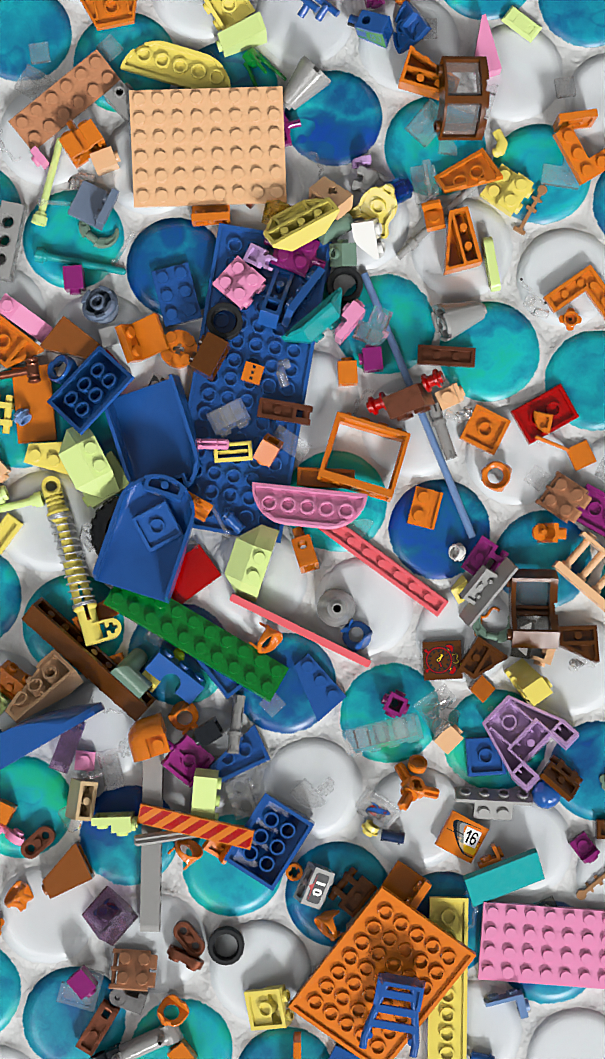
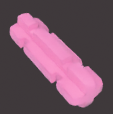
M196 438L198 449L227 450L229 448L230 442L228 439Z

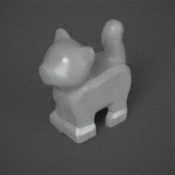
M360 165L356 178L362 177L363 179L362 181L354 179L351 189L353 191L358 190L364 194L368 189L375 187L378 180H381L383 183H390L392 180L375 169H368Z

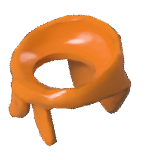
M493 461L481 470V481L489 489L502 492L510 481L512 469L506 463ZM493 468H498L503 472L502 481L496 484L488 480V472Z
M259 622L265 628V631L257 645L250 641L248 643L257 649L259 654H265L278 646L283 639V635L268 624ZM271 637L270 642L265 647H262V644Z
M181 701L172 707L168 718L177 730L183 731L182 735H184L188 730L198 727L196 723L199 719V713L193 703L189 704L186 701ZM181 711H189L192 714V721L187 725L180 724L177 721V715Z
M191 839L175 841L174 847L168 851V854H170L175 849L178 856L187 864L183 870H186L203 856L202 847ZM180 846H187L191 850L192 856L183 853Z
M17 881L7 892L4 905L7 908L11 906L17 907L20 912L25 910L27 902L34 898L29 885L24 881Z
M334 909L324 911L314 918L315 925L320 932L333 942L344 934V932L340 933L336 929L333 917L340 910Z
M170 994L164 998L157 1009V1016L164 1026L177 1027L185 1021L189 1014L187 1004L175 994ZM169 1005H174L179 1009V1015L174 1020H169L164 1016V1009Z

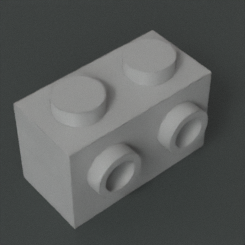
M119 80L104 94L106 102L130 126L129 90L134 89L127 82L124 84Z

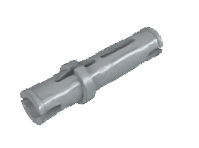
M435 403V405L430 406L431 410H429L433 421L431 424L432 427H435L447 461L458 456L445 424L447 422L446 418H443L439 403Z
M233 695L230 730L227 733L229 736L227 753L239 754L240 738L243 736L241 730L246 696Z

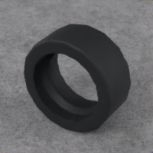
M349 266L336 268L327 280L328 294L331 295L335 291L334 281L338 276L342 274L350 275L356 282V289L351 295L342 296L341 304L352 303L353 300L355 301V299L360 297L363 290L362 277L359 272Z
M223 302L211 307L207 313L206 323L210 333L226 341L238 336L242 330L243 319L241 312L236 306ZM223 310L230 311L236 318L235 327L226 333L216 330L213 324L215 315Z
M222 926L213 931L209 937L207 948L213 961L226 966L234 964L241 958L245 943L239 930L231 926ZM224 934L233 936L238 945L236 952L229 957L221 956L215 950L216 939Z

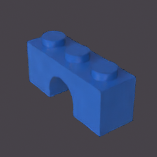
M160 646L146 663L145 670L159 681L167 674L177 675L180 683L176 686L175 693L189 704L205 688L206 681L204 677L198 672H193L185 661H179L175 658L173 652L167 648L164 649Z

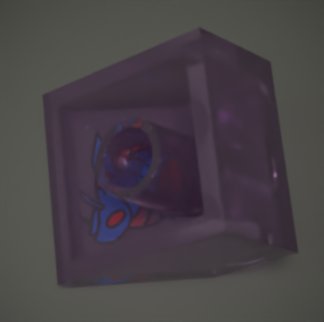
M109 886L103 889L82 914L98 939L112 946L139 917L133 908Z

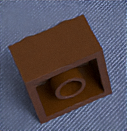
M207 332L206 335L203 334L198 342L199 349L197 353H192L189 362L193 372L213 382L230 350L229 342Z

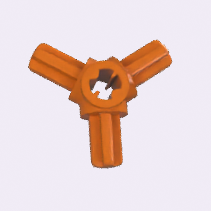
M400 762L394 766L402 780L400 784L402 796L397 803L400 810L406 811L412 801H415L417 798L421 799L423 796L433 799L438 798L439 789L426 786L424 781L418 776H411L404 763Z

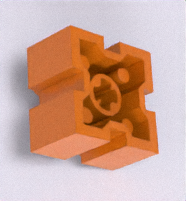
M92 119L88 121L83 120L77 126L73 120H69L66 125L70 130L64 132L61 138L58 139L76 169L89 161L91 158L89 154L107 147L103 136Z

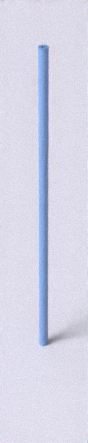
M368 272L363 273L361 277L406 387L413 385L411 376ZM418 413L469 539L473 538L476 534L426 413Z

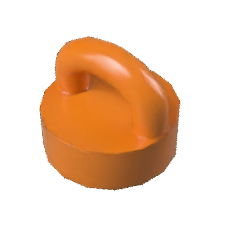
M412 755L408 760L407 768L412 773L423 774L427 768V760L421 755Z

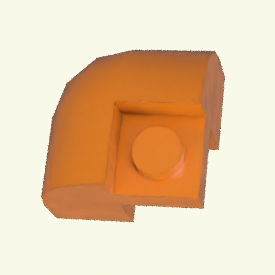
M161 712L141 718L129 729L128 744L134 762L147 760L171 751Z

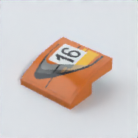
M452 810L435 845L472 863L489 829Z

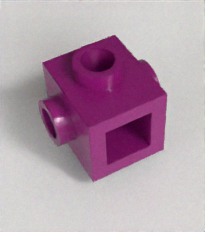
M397 689L395 692L390 690L389 694L385 693L381 700V704H383L382 709L385 710L384 714L394 719L396 716L401 718L402 714L405 715L410 706L408 704L409 700L405 698L406 694ZM392 700L398 701L396 707L391 705Z

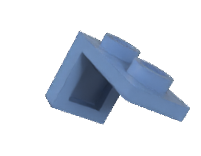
M509 989L506 993L500 995L492 993L483 999L486 1007L515 1000L520 1018L529 1017L527 1012L531 1010L529 1001L524 999L521 989Z

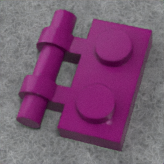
M482 535L461 565V568L474 576L481 566H485L489 559L492 558L495 562L490 569L495 571L509 553L502 550L497 555L494 552L498 546Z

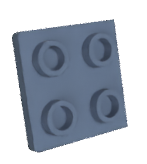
M84 180L68 210V215L102 231L118 199L119 191L112 188L109 193Z

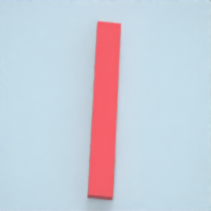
M348 526L336 529H319L438 617L449 602Z
M232 593L229 599L231 602L365 667H369L371 660Z

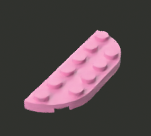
M252 482L253 497L262 514L276 523L319 529L344 527L361 514L368 497L367 494Z

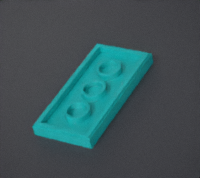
M536 848L463 875L473 907L545 879Z

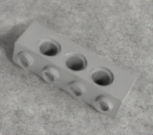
M4 200L1 201L0 256H5L6 260L0 264V280L12 283L27 208L24 204ZM8 219H13V224L6 227L5 222ZM8 237L10 239L7 245H1L3 238Z

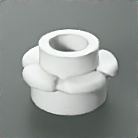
M461 543L451 545L448 551L449 557L454 561H462L466 555L465 547Z

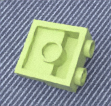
M135 811L96 813L91 818V826H97V829H107L111 825V833H116V836H127L128 833L136 831V828H138V816H135Z

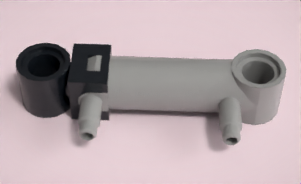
M161 1024L159 1027L122 1044L119 1042L108 1047L107 1050L99 1051L89 1059H137L165 1045L175 1044L182 1040L184 1036L179 1026L172 1027Z

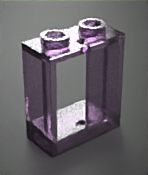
M83 721L61 734L49 768L65 774L68 773L86 722Z

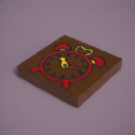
M461 640L422 642L424 681L463 679V673L457 669L462 661Z

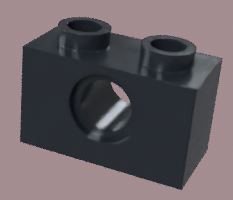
M213 717L195 728L192 738L197 746L201 745L204 748L222 737L225 732L216 717Z

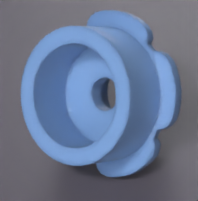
M18 409L14 414V422L20 426L26 425L32 418L29 409Z

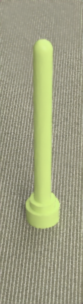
M61 137L56 139L39 209L32 216L31 222L38 226L45 227L48 218L45 212L62 150V145L58 140Z
M41 491L34 492L33 495H30V498L0 505V513L30 505L36 507L45 506L43 493Z

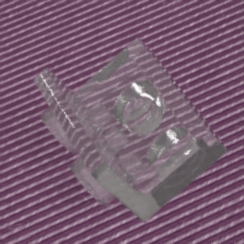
M430 159L422 160L421 166L410 168L416 205H421L431 199L436 200V195H439L438 184H434L433 176H436L435 166L431 165Z

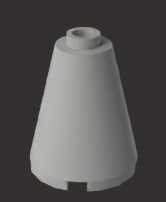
M303 56L283 92V105L288 110L291 108L296 110L330 85L331 80L307 57Z
M480 301L437 304L432 306L435 311L431 312L436 333L440 332L443 336L440 339L446 342L483 320L485 314H487L485 304Z
M332 589L320 597L317 612L320 619L326 625L342 627L353 618L355 602L346 591ZM339 605L341 607L340 612H334L333 607Z

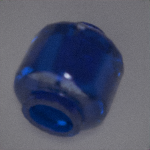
M399 176L388 182L395 188L397 204L412 197L414 188L408 177L405 179V177Z

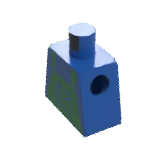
M362 10L359 16L351 14L347 23L348 26L356 29L359 38L383 48H387L394 32L390 16L368 10Z

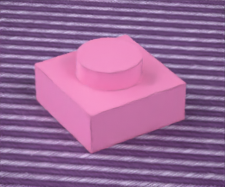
M34 146L30 150L33 155L31 160L37 167L41 165L44 170L47 169L50 163L39 149Z
M76 750L74 770L94 771L96 751Z

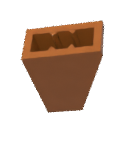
M65 316L60 319L40 344L45 351L86 360L100 345Z
M79 841L71 846L42 881V890L45 895H49L50 899L94 878L95 874Z

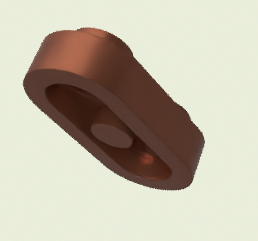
M48 825L41 826L22 843V855L28 859L37 857L54 841L56 836L55 830ZM43 832H48L49 838H44ZM29 845H33L35 847V850L30 851L28 848Z
M179 921L173 930L175 938L190 956H200L205 950V941L190 922ZM185 927L187 932L182 933L180 928ZM194 942H197L199 944V947L194 948L192 944Z
M170 944L167 950L170 960L177 963L180 961L186 964V967L192 971L201 970L204 964V960L200 957L190 956L184 949L176 945Z

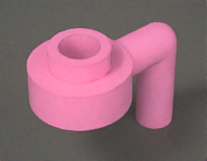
M0 823V834H5L6 839L17 846H21L25 841L24 833L18 828L10 829Z

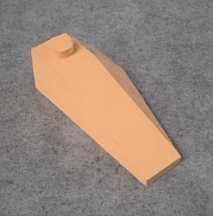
M55 649L39 661L36 666L37 670L32 677L29 676L27 678L25 687L15 695L6 708L5 712L16 723L68 696L83 683L77 671Z

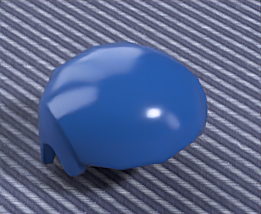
M543 779L533 786L531 794L534 803L538 807L548 809L554 807L560 801L561 795Z

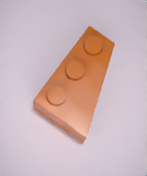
M410 45L398 88L439 101L440 91L439 76L436 75L437 65ZM447 73L448 93H456L460 79L451 73Z
M468 206L450 210L447 215L443 276L478 267L483 262Z

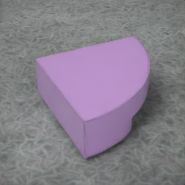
M371 155L361 156L351 161L353 169H358L360 165L370 167L372 162Z

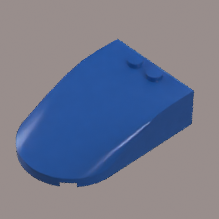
M170 374L167 380L117 397L104 411L129 483L145 475L162 474L178 480L188 489L197 476L200 457L190 408L180 376Z
M149 474L134 482L132 481L125 487L117 501L92 573L94 580L162 602H170L195 519L194 502L182 483L167 475ZM166 500L184 535L149 553L131 518Z
M102 702L71 706L30 718L5 731L0 729V770L104 710V705Z

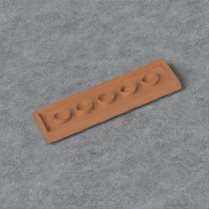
M96 49L8 122L30 149L34 146L39 148L65 127L69 120L76 118L109 91L120 78Z

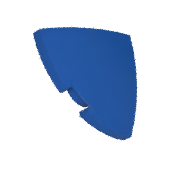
M408 0L403 2L394 21L397 23V33L393 32V42L399 54L404 53L410 48V45L414 46L432 29Z

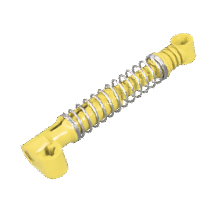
M48 476L44 478L41 484L44 499H47L45 500L46 507L49 508L47 519L49 522L55 523V525L49 528L56 527L58 531L52 533V535L58 534L60 538L54 540V542H61L62 545L57 547L56 550L63 549L64 552L59 554L58 557L65 556L66 561H62L60 564H63L64 567L62 571H65L66 576L64 578H67L68 581L66 586L69 585L70 591L68 593L72 595L70 600L74 602L72 609L77 613L85 645L90 646L115 639L121 632V623L115 618L101 621L98 619L96 612L97 603L94 599L95 596L91 594L93 589L89 587L91 581L87 580L89 574L85 573L87 567L83 566L85 560L80 557L83 553L77 551L81 546L74 544L78 541V538L72 537L77 531L70 530L75 525L69 522L73 517L71 516L70 509L64 505L65 500H63L64 496L62 495L63 492L59 479L54 476ZM53 483L57 488L54 491H48L46 485ZM85 607L87 608L90 620H87L84 610ZM103 624L104 628L108 629L109 624H111L116 629L114 633L107 631V637L104 638L100 625Z

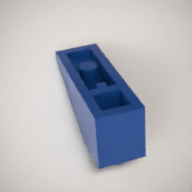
M276 267L260 309L258 324L276 329L295 273Z

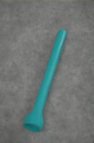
M37 247L35 252V262L38 263L53 261L68 265H82L84 268L119 275L126 274V269L123 267L52 254L42 247Z

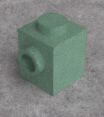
M338 239L337 243L329 244L330 267L357 266L356 243H348V239Z

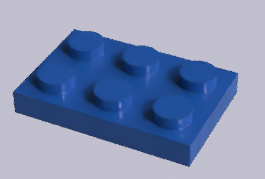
M188 262L151 271L166 328L202 319Z

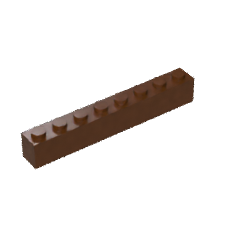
M43 597L33 603L22 617V620L30 628L39 634L43 640L49 643L134 721H137L156 700L148 691L138 698L110 672L118 664L95 644L86 646L82 632Z

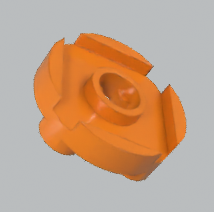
M184 330L167 332L165 336L169 349L160 353L162 359L173 368L181 369L190 365L189 359L192 353H197L198 345L195 338ZM178 344L184 347V351H180V354H176V350H173Z

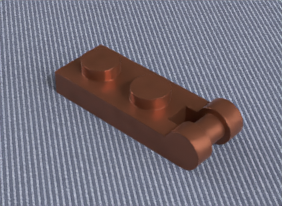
M260 397L257 417L310 426L311 420L309 418L310 413L313 411V406ZM297 410L303 411L302 418L296 417Z
M104 998L75 1047L92 1057L121 1008L111 1005L109 1000ZM104 1010L111 1013L108 1018L102 1015Z

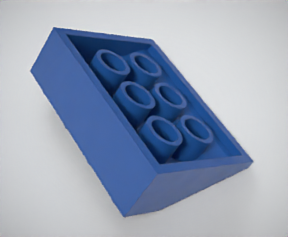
M99 345L49 398L47 403L82 435L135 377Z
M265 793L244 826L255 829L251 849L231 846L224 860L273 891L312 830L315 821Z

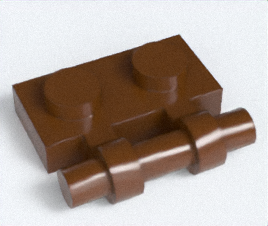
M553 754L549 758L550 762L546 764L539 776L569 802L574 798L583 779L575 769L569 768L562 758H558Z
M353 866L342 874L343 878L337 885L334 884L331 888L332 891L328 895L332 901L339 896L342 900L338 906L352 918H354L377 889V886L363 874L356 880L353 876L358 870ZM349 882L353 886L346 894L343 889Z

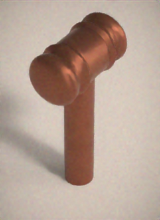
M26 358V368L0 372V380L27 375L29 378L28 383H39L41 378L38 358Z

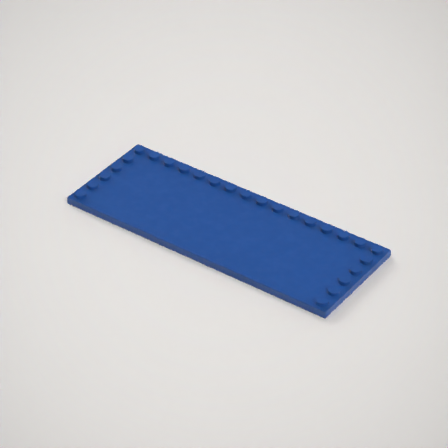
M219 223L199 340L203 334L206 335L209 332L206 318L211 307L223 302L233 304L212 283L237 256L243 260L251 243L269 251L268 255H273L274 248L264 245V230ZM320 242L316 257L327 261L323 278L308 299L304 298L305 302L298 314L294 312L288 328L281 324L286 312L285 305L290 298L294 299L297 294L295 292L301 284H306L308 274L312 270L315 272L318 266L313 265L308 270L306 277L294 274L276 329L258 324V318L274 272L278 266L269 262V267L273 268L272 271L263 268V266L260 269L246 262L266 279V288L260 294L256 293L253 296V302L248 308L239 309L243 319L242 330L235 338L226 340L229 342L230 350L213 382L193 372L188 405L196 438L228 439L229 442L252 441L253 456L267 433L284 442L270 467L260 465L254 458L250 461L215 463L214 449H198L200 457L199 470L194 482L187 490L214 506L205 522L195 517L194 529L240 536L263 524L280 530L276 542L281 543L284 524L268 519L258 509L253 497L252 482L291 486L301 424L257 417L259 400L261 397L305 404L315 341L311 344L284 342L281 336L322 302L330 258L329 244H332V242L324 246ZM223 310L215 315L213 324L219 332H230L235 327L236 318L230 311ZM246 361L265 367L259 385L241 380ZM297 410L296 417L302 418L303 411ZM248 445L231 446L227 450L248 449ZM249 453L218 455V458L249 456ZM229 510L231 512L234 511V515L246 525L238 534L226 522L223 523L224 520L221 518Z

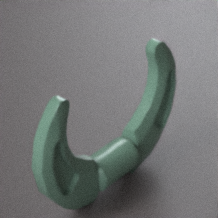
M79 221L80 234L83 238L86 237L90 240L94 247L99 249L108 248L118 240V228L115 229V232L110 237L98 238L90 232L89 224Z
M481 616L472 625L476 636L481 637L483 640L490 639L497 641V643L507 641V629H509V616L507 617V627L498 633L486 632V629L481 624Z

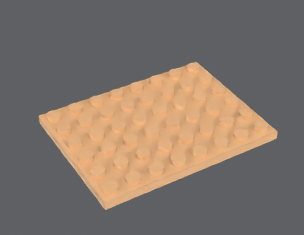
M282 86L129 90L134 208L287 203Z

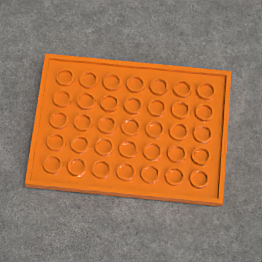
M381 885L290 1001L288 1008L360 1059H394L408 1042V1033L372 1027L373 1037L368 1039L367 1048H359L361 1032L373 1006L378 973L386 971L396 975L415 976L419 980L426 981L421 1010L419 1012L420 1027L476 957V952ZM390 986L388 988L392 990L410 993V990ZM384 997L382 1004L411 1009L410 1002ZM378 1012L376 1017L377 1019L411 1024V1018L380 1012Z

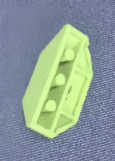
M73 427L67 429L58 455L76 490L101 499L119 491L113 471L91 430L88 428L80 435Z
M261 524L236 537L225 576L237 596L253 602L257 601L280 530Z

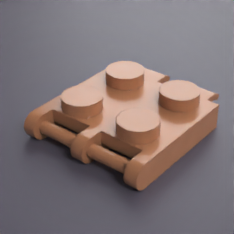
M557 471L555 473L556 477L550 485L545 487L546 491L535 503L565 523L571 521L575 524L582 514L578 507L585 510L592 498L587 495L589 493L588 490Z
M113 948L114 960L113 966L110 969L112 971V978L109 989L148 992V988H155L156 973L150 972V970H157L158 955H151L150 950ZM118 954H120V955H119V964H118V966H117ZM116 972H118V973H117V982H116V984H115Z

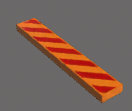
M141 803L137 819L139 824L248 850L251 849L255 829Z

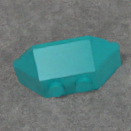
M342 288L336 289L281 336V339L284 342L311 344L314 341L318 343L325 337L323 334L328 329L332 331L340 324L338 320H340Z

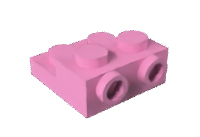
M237 256L212 285L236 307L242 310L244 307L248 308L253 302L252 298L256 293L260 294L266 288V279Z
M358 299L353 300L351 304L347 303L341 310V323L337 326L334 333L335 342L340 346L365 316V305Z

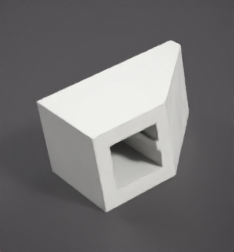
M378 218L357 220L351 223L354 243L374 259H380L384 256L385 244L381 240L382 224L379 223Z

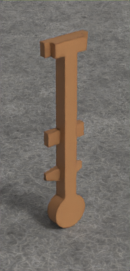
M545 185L538 187L537 197H531L534 202L531 206H526V209L529 211L519 228L514 226V231L525 235L526 232L522 229L531 213L536 214L537 210L534 208L537 202H543L540 200V197L547 193Z
M605 872L599 877L594 875L595 881L591 884L586 882L587 887L584 890H578L576 897L579 900H584L589 891L594 892L593 888L597 884L603 885L602 880L605 879Z

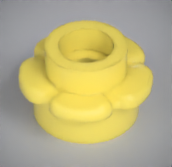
M367 819L365 823L361 824L362 832L366 836L378 835L377 832L380 828L374 821Z

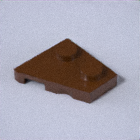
M597 625L559 626V647L594 663L600 662Z
M476 636L457 669L471 679H476L482 673L505 661L509 656L481 637Z

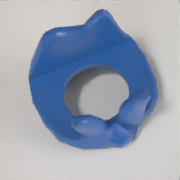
M63 354L58 355L48 365V377L53 382L63 385L77 370L78 366L73 358ZM64 362L66 364L65 371L61 376H57L54 368L60 367Z
M351 619L340 631L343 632L342 640L345 645L353 652L366 648L371 641L373 633L368 625L361 621H354V619ZM353 627H359L363 630L364 636L359 642H353L349 639V631Z

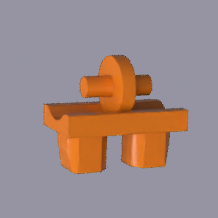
M189 492L194 502L195 517L205 522L214 505Z
M538 523L532 528V536L537 540V543H558V539L566 540L567 528L559 527V523Z

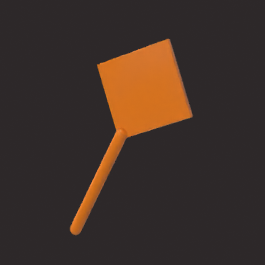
M538 435L535 436L537 440L565 450L575 471L597 462L587 440L567 448Z

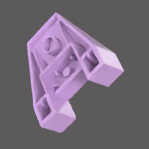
M507 695L482 722L512 780L526 793L540 779V776L527 764L552 738L563 749L567 750L579 737V732L564 719L510 695Z

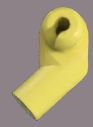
M497 129L492 133L497 142L496 147L492 149V154L496 158L500 157V155L503 156L508 146V142L501 129Z

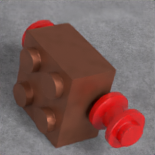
M434 369L432 370V375H421V383L413 384L388 396L384 392H380L379 397L376 399L372 396L368 397V402H366L367 409L370 413L377 415L379 414V409L384 408L388 412L390 420L405 421L413 418V413H425L431 410L430 406L435 405L431 394L432 387L436 385L439 388L443 387L445 377L442 371Z

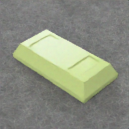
M513 5L501 19L503 23L530 43L542 29L541 26Z

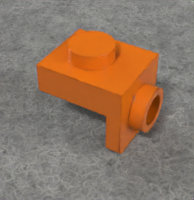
M206 840L202 848L217 857L222 864H225L227 861L224 860V857L231 848V845Z

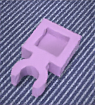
M253 243L250 244L243 258L244 261L260 269L263 266V268L269 271L273 270V268L269 267V262L271 260L277 262L278 259L268 255L269 251Z

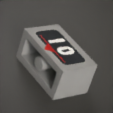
M308 861L293 897L301 904L320 910L322 904L326 901L327 892L334 882L335 873L327 867Z

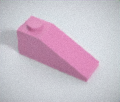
M484 14L479 25L474 56L487 57L489 77L500 75L502 67L487 16Z
M5 293L1 298L0 314L42 343L53 327Z

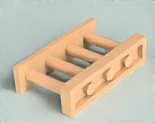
M583 531L579 534L583 541L565 561H556L551 567L605 612V599L600 596L601 590L605 586V574L595 586L592 585L590 587L585 583L586 577L605 557V548L595 541L597 539L595 535L589 531L587 533ZM590 544L598 553L581 573L575 574L570 570L572 568L571 565Z

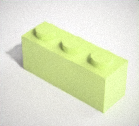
M196 768L193 782L192 815L218 821L219 813H215L216 807L220 805V795H217V789L221 790L222 778H219V770Z

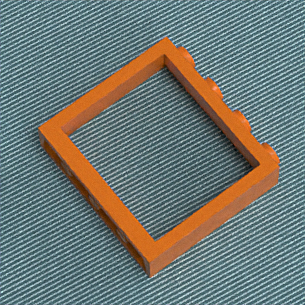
M337 411L317 481L390 502L411 434L403 431L402 428H390L386 423L378 422L377 424L371 422L366 417L357 418L349 412ZM339 424L401 442L388 489L326 470Z

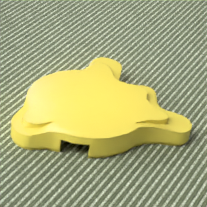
M386 183L383 186H375L368 189L361 197L359 204L348 211L353 219L378 218L379 223L382 224L381 239L388 237L389 223L394 218L398 208L394 186Z

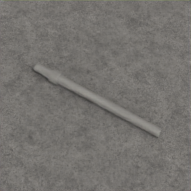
M478 186L464 189L443 209L444 218L447 217L450 210H454ZM426 226L413 238H409L405 242L406 245L396 253L400 260L408 252L419 246L418 243L430 233L427 232Z

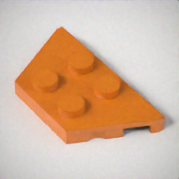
M0 315L1 365L9 369L25 361L26 358L36 356L44 351L41 346Z

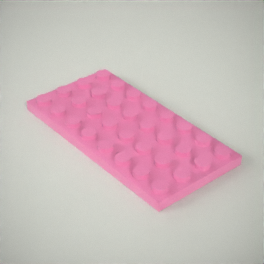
M498 901L484 902L482 906L477 978L479 980L605 989V910Z

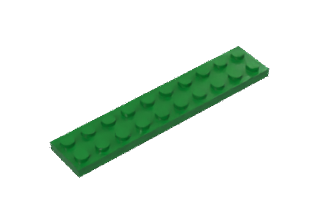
M113 586L103 603L268 702L273 698L289 669L268 655L259 654L253 646L172 598L169 603Z

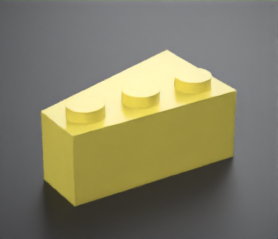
M62 442L28 444L24 463L68 475L58 455Z
M523 658L504 670L524 701L532 706H535L553 693L550 689L553 687L550 681L535 671Z

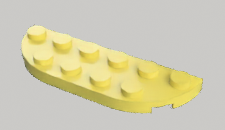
M149 41L136 49H132L126 55L120 67L121 70L184 89L231 88L227 72L214 57L165 41Z

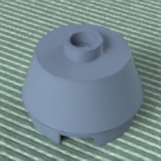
M99 286L100 288L92 291L89 289L81 300L84 316L88 320L99 324L112 322L119 312L118 299L115 292L105 286Z

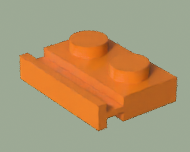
M416 486L407 523L434 530L443 493Z

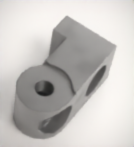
M113 989L109 999L113 1005L140 1015L149 992L141 991L137 994L128 990Z

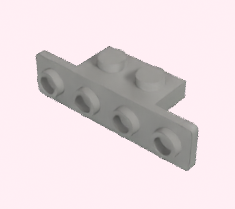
M506 557L495 571L482 565L460 592L461 598L469 602L459 615L467 626L472 627L518 570V567L509 558Z
M455 787L456 802L474 803L473 818L512 820L514 805H533L531 791L526 793L524 790Z

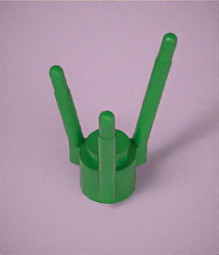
M250 48L243 54L242 58L245 60L243 65L247 69L254 87H258L251 67L253 69L259 67L264 74H267V70L261 64L262 62L281 79L287 80L255 48Z

